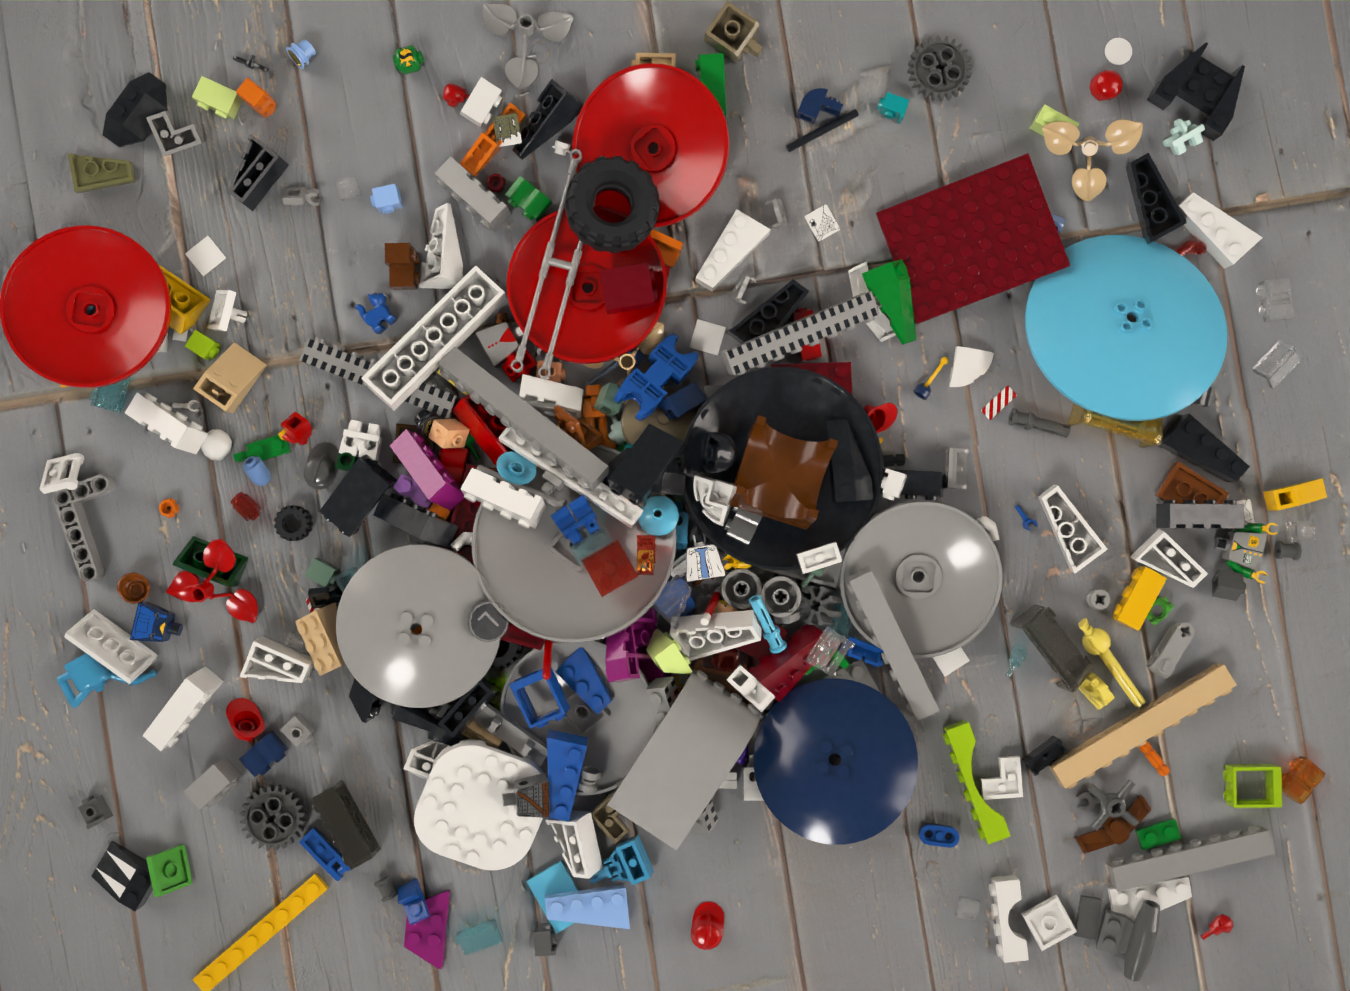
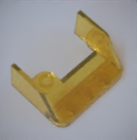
M1075 403L1073 404L1067 424L1070 426L1085 424L1141 441L1140 448L1159 446L1163 438V417L1144 421H1126L1088 411Z

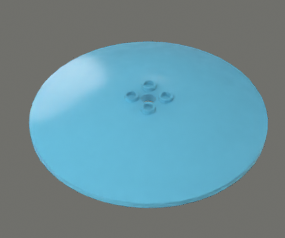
M1105 235L1088 238L1065 248L1070 267L1034 281L1025 309V331L1031 353L1048 381L1066 398L1088 411L1108 418L1125 421H1144L1166 417L1188 407L1204 394L1214 382L1222 367L1227 348V325L1219 298L1205 276L1191 262L1162 244L1153 241L1147 245L1144 238L1128 235ZM1127 315H1133L1136 318V322H1130L1127 319Z

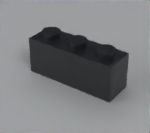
M483 677L470 691L461 697L438 725L452 738L460 736L499 690Z

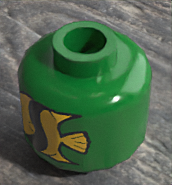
M413 45L398 48L395 55H393L396 70L401 71L404 75L420 71L421 63L424 62L421 50L417 51Z

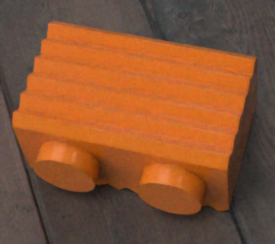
M246 78L236 90V94L263 118H267L274 113L277 103L250 78Z

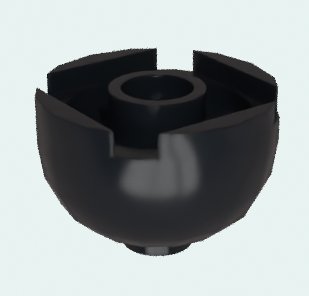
M708 432L709 436H704L701 445V458H705L706 461L703 467L708 473L724 472L733 465L738 456V449L730 436L720 432Z

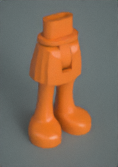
M601 385L585 386L586 394H584L581 417L585 418V422L594 429L595 419H597L599 432L604 438V441L599 445L616 450L617 444L610 441L608 436V416L593 408Z

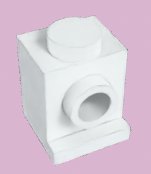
M886 468L885 472L888 473V477L884 476L881 483V488L883 489L882 497L894 501L895 497L900 498L907 475Z

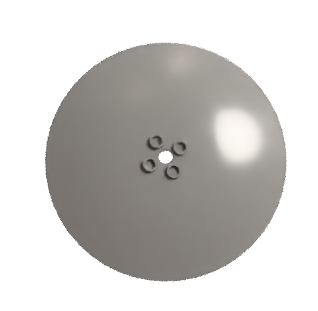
M597 445L589 450L605 464H608L621 453L602 445ZM535 465L536 476L532 482L525 485L542 492L541 488L546 483L542 478L545 471ZM565 485L561 492L554 489L550 496L561 500V498L566 499V506L571 512L568 504L582 495ZM650 492L646 499L653 496H666L664 493ZM587 499L597 517L600 530L593 535H590L586 528L579 531L584 540L581 542V547L578 550H573L570 548L571 541L569 539L566 540L550 516L557 512L556 507L545 503L547 508L536 529L531 526L528 529L519 525L518 520L511 518V520L506 519L500 515V511L495 509L490 511L482 506L483 503H481L473 526L472 557L474 567L483 574L491 587L485 588L478 572L477 578L489 601L493 602L492 605L510 623L533 636L545 640L562 643H582L599 640L624 630L642 617L656 602L673 568L676 553V528L666 535L653 536L641 528L638 520L630 528ZM656 511L654 513V516L660 517L662 513L660 511ZM639 550H651L650 552L653 553L654 561L653 559L650 561L651 571L648 568L647 571L646 568H644L645 571H642L643 568L637 570ZM649 551L645 552L641 556L642 559L639 560L644 561L649 558ZM495 602L502 605L505 609L499 608Z

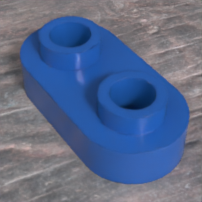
M926 823L918 831L920 840L927 845L950 848L956 846L960 838L958 831L954 827ZM927 830H931L930 836H925ZM946 833H951L949 839L945 838Z

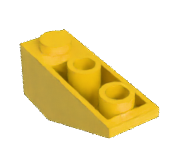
M1323 478L1263 491L1268 511L1287 509L1327 498Z

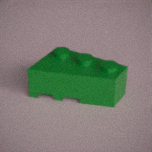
M724 53L698 55V59H695L696 72L699 71V81L712 92L719 102L724 115L727 116Z

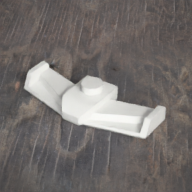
M867 262L855 266L848 271L853 297L869 292L862 273L868 271ZM874 297L880 314L874 316L875 320L866 324L880 342L896 336L890 326L889 319L879 309L881 304Z

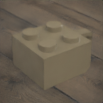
M727 0L706 30L704 42L720 53H724L726 57L735 63L738 62L743 53L748 54L749 52L758 58L763 51V47L756 42L757 38L755 37L760 27L758 21Z

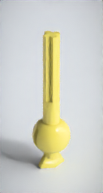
M1083 618L1078 625L1085 634L1082 637L1084 649L1089 654L1099 655L1134 706L1141 707L1142 704L1146 703V700L1109 650L1111 646L1109 634L1101 628H1093L1089 625L1087 618Z

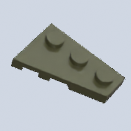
M67 153L74 191L76 193L136 182L133 163L130 161Z

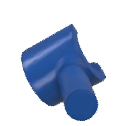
M1017 505L1015 509L1022 517L1023 528L1031 531L1028 528L1029 522H1032L1037 527V522L1028 518L1021 507Z

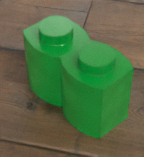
M521 176L518 177L505 194L508 198L507 203L515 209L517 207L521 208L524 211L522 214L530 221L535 219L538 222L552 205V201Z

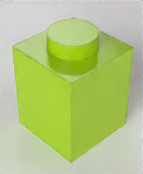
M195 329L186 342L185 347L203 359L211 361L218 356L221 344Z

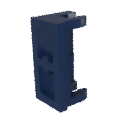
M695 382L668 396L658 407L660 410L662 409L668 419L674 420V415L678 418L699 404L704 403L707 399Z

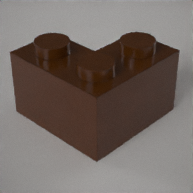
M385 243V264L389 266L390 288L393 290H417V284H420V273L417 272V264H420L419 252H416L410 243Z

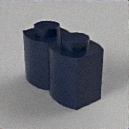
M271 731L240 757L239 760L254 777L258 774L263 776L271 769L269 765L273 761L278 763L286 756L284 752L288 747L274 731Z

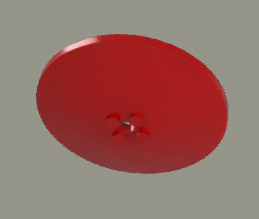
M654 63L639 64L625 68L604 80L584 103L575 124L572 150L578 149L582 153V160L578 163L576 173L580 170L581 166L596 160L598 157L605 156L611 158L621 156L627 161L631 162L633 160L640 164L639 167L651 175L652 181L658 189L660 203L659 214L653 228L681 222L696 213L709 201L723 179L730 148L727 121L719 102L712 92L690 73L670 65ZM653 143H657L659 146V150L655 154H651L649 151V147ZM574 154L573 158L577 159L580 155ZM604 191L596 196L595 205L608 207L629 216L631 207L628 200L622 194L615 191Z
M597 205L593 207L598 217L607 222H621L628 217V215L608 207ZM564 208L555 239L552 258L572 262L579 239L574 231L572 232L568 224ZM558 211L547 215L527 231L514 250L509 263L506 283L508 302L515 321L523 333L540 278L538 276L548 242H550ZM650 234L635 248L629 251H621L620 253L599 252L593 250L591 246L583 244V252L574 284L571 286L555 343L553 357L577 364L607 362L630 352L652 332L665 305L667 274L662 254ZM648 263L649 269L653 268L655 280L651 281L652 288L657 289L658 300H655V307L608 315L600 271ZM551 265L542 285L528 339L545 353H548L569 272V270ZM588 283L594 286L593 291L585 293L583 286Z
M100 226L66 227L48 233L34 241L13 262L3 282L0 295L1 325L10 347L18 358L38 375L52 382L75 388L104 387L118 383L137 373L159 350L167 334L171 318L170 290L163 271L156 260L130 237ZM90 305L96 306V312L93 315H88L86 312L87 307Z

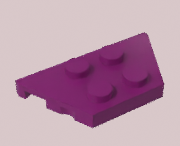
M445 890L443 893L425 898L430 917L413 925L409 924L408 918H406L404 947L438 969L443 968L450 890Z

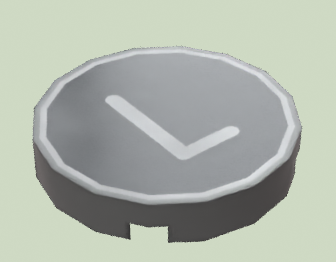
M492 601L479 602L473 606L468 614L469 631L478 640L484 642H492L501 638L509 625V621L492 605ZM495 602L499 608L505 609L502 605Z

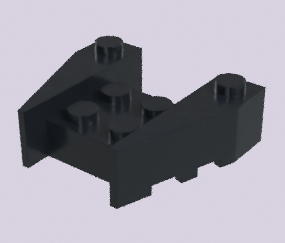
M1206 42L1165 75L1156 84L1147 101L1164 110L1178 96L1207 114L1201 123L1205 127L1201 134L1215 141L1223 135L1233 119L1245 66H1240L1230 75L1201 57L1208 45Z

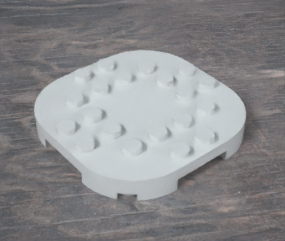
M462 740L451 747L449 745L435 759L416 804L414 826L419 839L434 853L480 869L501 870L516 864L529 851L543 818L517 816L514 805L503 806L502 794L513 793L514 781L542 774V768L528 757L525 758L523 756L521 758L487 746L486 742L481 740Z

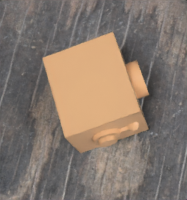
M434 419L428 437L443 449L461 448L465 446L470 429L456 419Z

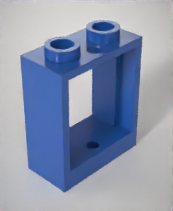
M552 667L551 677L546 681L559 708L541 716H537L524 687L544 679L542 677L543 668L517 678L509 684L530 729L536 726L538 729L548 725V721L552 719L559 721L565 718L566 713L571 709Z

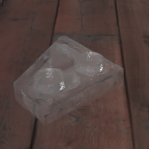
M677 574L665 585L662 593L652 605L675 630L678 628L681 612L685 610L686 601L690 597L692 588Z

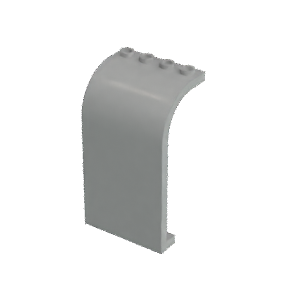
M693 669L673 705L607 805L677 851L750 741L760 721V710L753 704L748 705L743 702L738 694H731L726 691L721 683L709 680L704 672Z

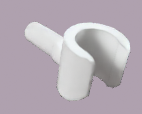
M191 400L189 403H173L172 407L198 412V409H192V404L200 402Z

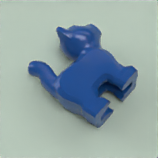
M375 292L371 295L368 294L369 301L375 307L374 309L366 312L361 304H357L355 308L359 310L362 319L367 325L372 327L376 334H382L387 328L382 326L381 323L387 321L390 325H393L397 318L391 314L390 309L386 305V295Z

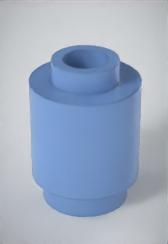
M252 456L244 461L242 468L254 484L263 486L271 480L270 471L260 457Z

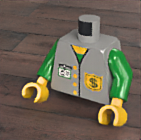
M1262 523L1244 524V528H1235L1233 532H1227L1226 539L1216 537L1214 548L1223 550L1222 559L1227 561V566L1233 572L1241 573L1243 577L1251 580L1254 578L1259 584H1265L1264 581L1258 580L1260 575L1268 576L1266 572L1259 571L1267 534L1263 533L1267 532L1270 535L1278 534L1276 532L1271 533L1269 530L1270 526L1278 525L1276 523H1269L1267 526Z

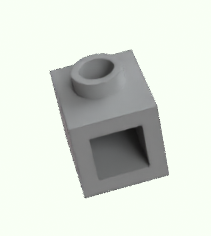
M300 713L295 715L280 729L296 747L302 744L306 746L314 738L312 734L316 731Z

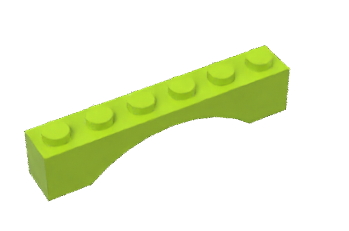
M962 720L943 727L944 734H942L945 745H949L951 749L949 757L952 764H956L958 768L956 776L959 783L964 785L963 795L965 800L971 804L970 814L974 821L977 820L979 828L976 830L981 840L984 839L989 845L1010 837L1011 835L1004 817L985 803L975 786L971 761L976 740L969 722Z

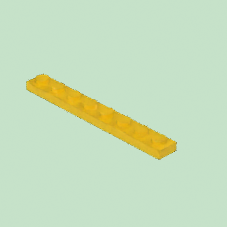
M316 872L192 980L202 991L213 989L322 895L329 886Z

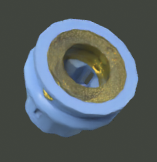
M305 39L298 44L291 43V47H286L289 57L301 69H304L305 65H309V59L316 54L313 46Z

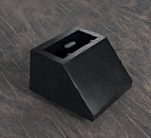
M354 678L349 698L361 721L367 723L379 715L381 710L380 698L365 689Z

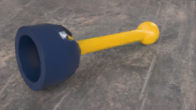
M947 357L941 358V363L926 383H920L913 390L915 395L923 400L929 397L931 393L929 385L943 365L948 363Z

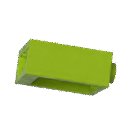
M1225 764L1223 779L1226 782V790L1223 792V797L1227 805L1233 808L1282 807V773L1280 766L1275 764ZM1236 771H1265L1266 799H1237Z

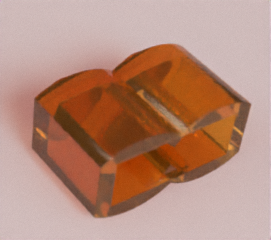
M1303 756L1296 757L1291 761L1288 772L1282 774V792L1294 802L1302 804L1321 782L1325 772L1308 758Z

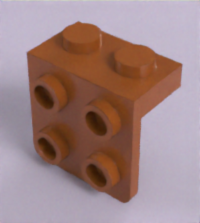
M559 405L554 407V417L560 429L587 450H591L604 441L603 435L583 419L574 418Z

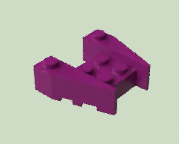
M650 608L642 617L624 630L607 637L605 673L608 682H624L640 678L639 669L646 677L648 683H652L655 678L672 677L671 673H665L656 666L646 651L658 622L654 608Z

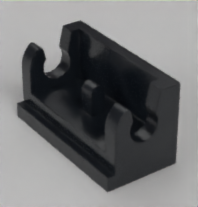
M1052 736L1022 758L1031 773L1037 776L1041 770L1063 754L1068 753V750L1062 746L1059 738Z

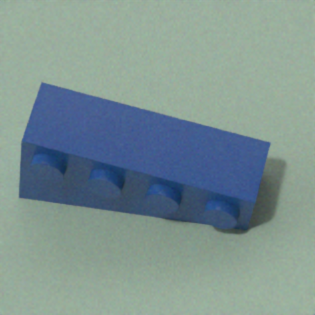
M548 729L547 763L550 818L569 822L587 749L588 737Z

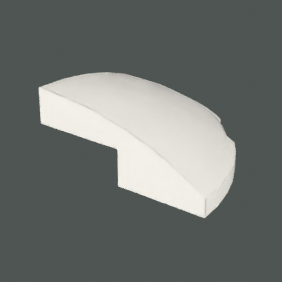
M956 346L949 387L969 385L979 376L984 375L992 362L994 353Z
M695 475L693 484L696 501L700 500L704 508L702 512L714 523L724 526L731 508L728 502L734 484Z

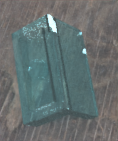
M495 919L458 931L454 937L456 944H461L464 955L502 942Z

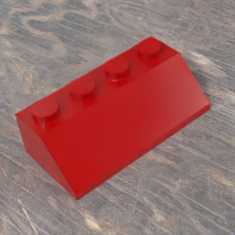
M470 395L461 398L452 410L464 426L470 429L469 433L496 465L498 458L503 453L512 451L511 448L499 441V436L506 429V426L501 423L499 417L490 415L481 403L476 404L470 398Z

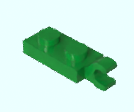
M279 435L247 444V451L233 454L235 462L238 463L244 462L252 456L260 457L262 461H266L291 453V448L288 441L282 440Z

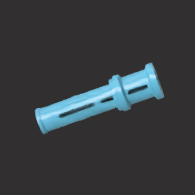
M760 595L751 597L749 603L764 630L763 637L770 645V652L774 654L783 651L787 647V643L782 640L779 634L780 629L774 625L762 601V597Z

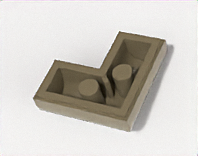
M618 787L591 811L593 821L614 844L630 831L617 816L619 812L607 805Z

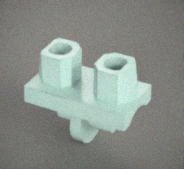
M1177 119L1174 121V128L1170 130L1172 136L1165 139L1163 144L1165 147H1170L1174 155H1181L1187 150L1184 144L1186 140L1189 141L1190 146L1203 142L1201 132L1205 130L1203 124L1199 126L1196 124L1191 125L1189 120L1184 122L1182 119Z

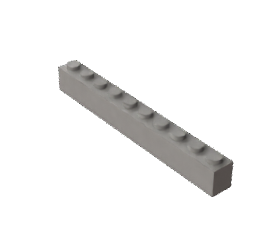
M456 347L438 363L440 374L444 379H450L455 383L458 390L467 392L476 404L481 403L485 406V410L490 415L499 417L504 426L513 428L515 433L521 439H527L536 451L545 453L550 462L559 464L568 476L573 475L578 479L577 481L582 487L594 491L609 474V466Z

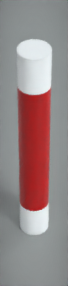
M720 586L716 587L701 618L703 625L709 623L722 595Z

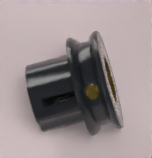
M427 410L419 412L415 416L414 421L416 422L418 432L424 438L430 439L428 436L433 420L442 418L436 413H430Z

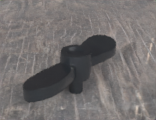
M251 55V58L248 60L233 56V60L246 64L248 68L254 69V67L265 71L269 70L265 66L256 64L254 55Z

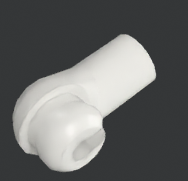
M986 516L976 519L987 530L992 541L1000 540L997 525L994 521Z
M473 532L461 533L450 546L458 552L464 545H472Z

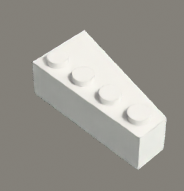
M736 209L697 274L695 282L713 291L770 234L771 229Z
M137 392L125 414L138 423L148 426V430L160 435L161 439L170 442L174 448L197 454L208 436V433L202 430L203 426L194 421L190 423L187 421L188 417L178 411L176 413L172 412L171 406L164 402H161V404L156 402L158 398L147 392L145 395Z
M206 666L186 677L143 734V737L160 751L166 747L171 748L179 740L177 738L178 735L182 734L189 727V722L199 714L200 709L224 681Z

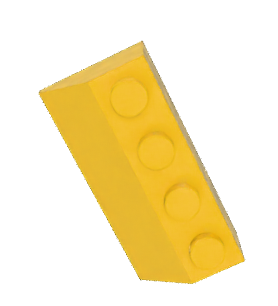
M159 265L167 280L171 296L169 327L182 335L195 325L211 299Z

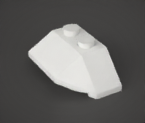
M432 740L411 749L403 769L427 780L435 759L449 745Z

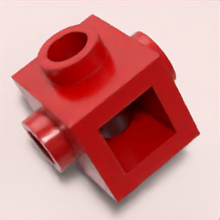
M527 349L522 362L524 368L521 372H514L511 368V363L516 358L517 353L515 352L509 354L505 358L507 361L502 365V369L513 383L519 379L522 380V374L530 376V371L537 365V362ZM516 363L514 365L515 369H519L521 367L520 363Z

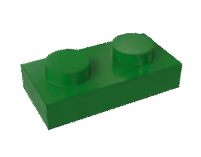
M1174 818L1135 829L1142 850L1181 839Z

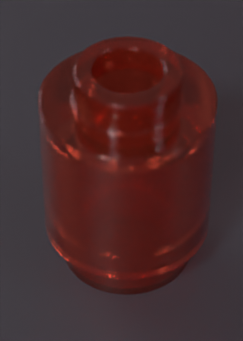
M243 492L238 493L230 502L233 505L232 508L246 521H254L261 514V507L248 494Z

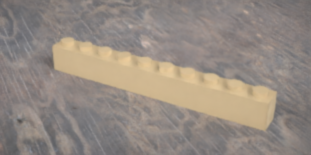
M1215 663L1059 757L1048 767L1060 786L1065 789L1073 788L1078 784L1079 780L1084 777L1089 778L1093 776L1097 769L1110 766L1113 763L1112 760L1128 755L1130 753L1129 750L1134 747L1143 746L1147 743L1146 740L1152 736L1157 737L1161 735L1165 728L1178 725L1181 722L1180 719L1196 714L1198 712L1197 709L1202 706L1211 705L1215 702V698L1220 695L1225 696L1229 694L1237 684L1224 664Z

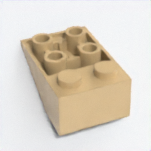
M234 342L204 372L193 389L224 411L234 413L267 364Z

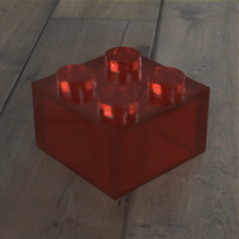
M618 540L581 560L602 598L638 578L637 572Z

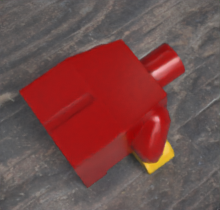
M293 412L289 419L284 420L280 424L283 430L278 433L282 440L293 444L305 445L308 442L307 439L312 435V427L309 421L301 414Z

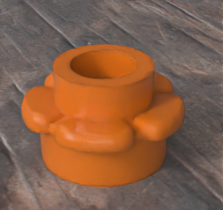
M172 498L164 499L159 505V511L162 516L172 518L178 513L179 505Z

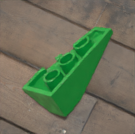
M903 260L893 261L862 273L868 291H872L873 296L878 299L881 304L879 309L882 314L886 313L890 318V326L902 345L916 341L910 277Z

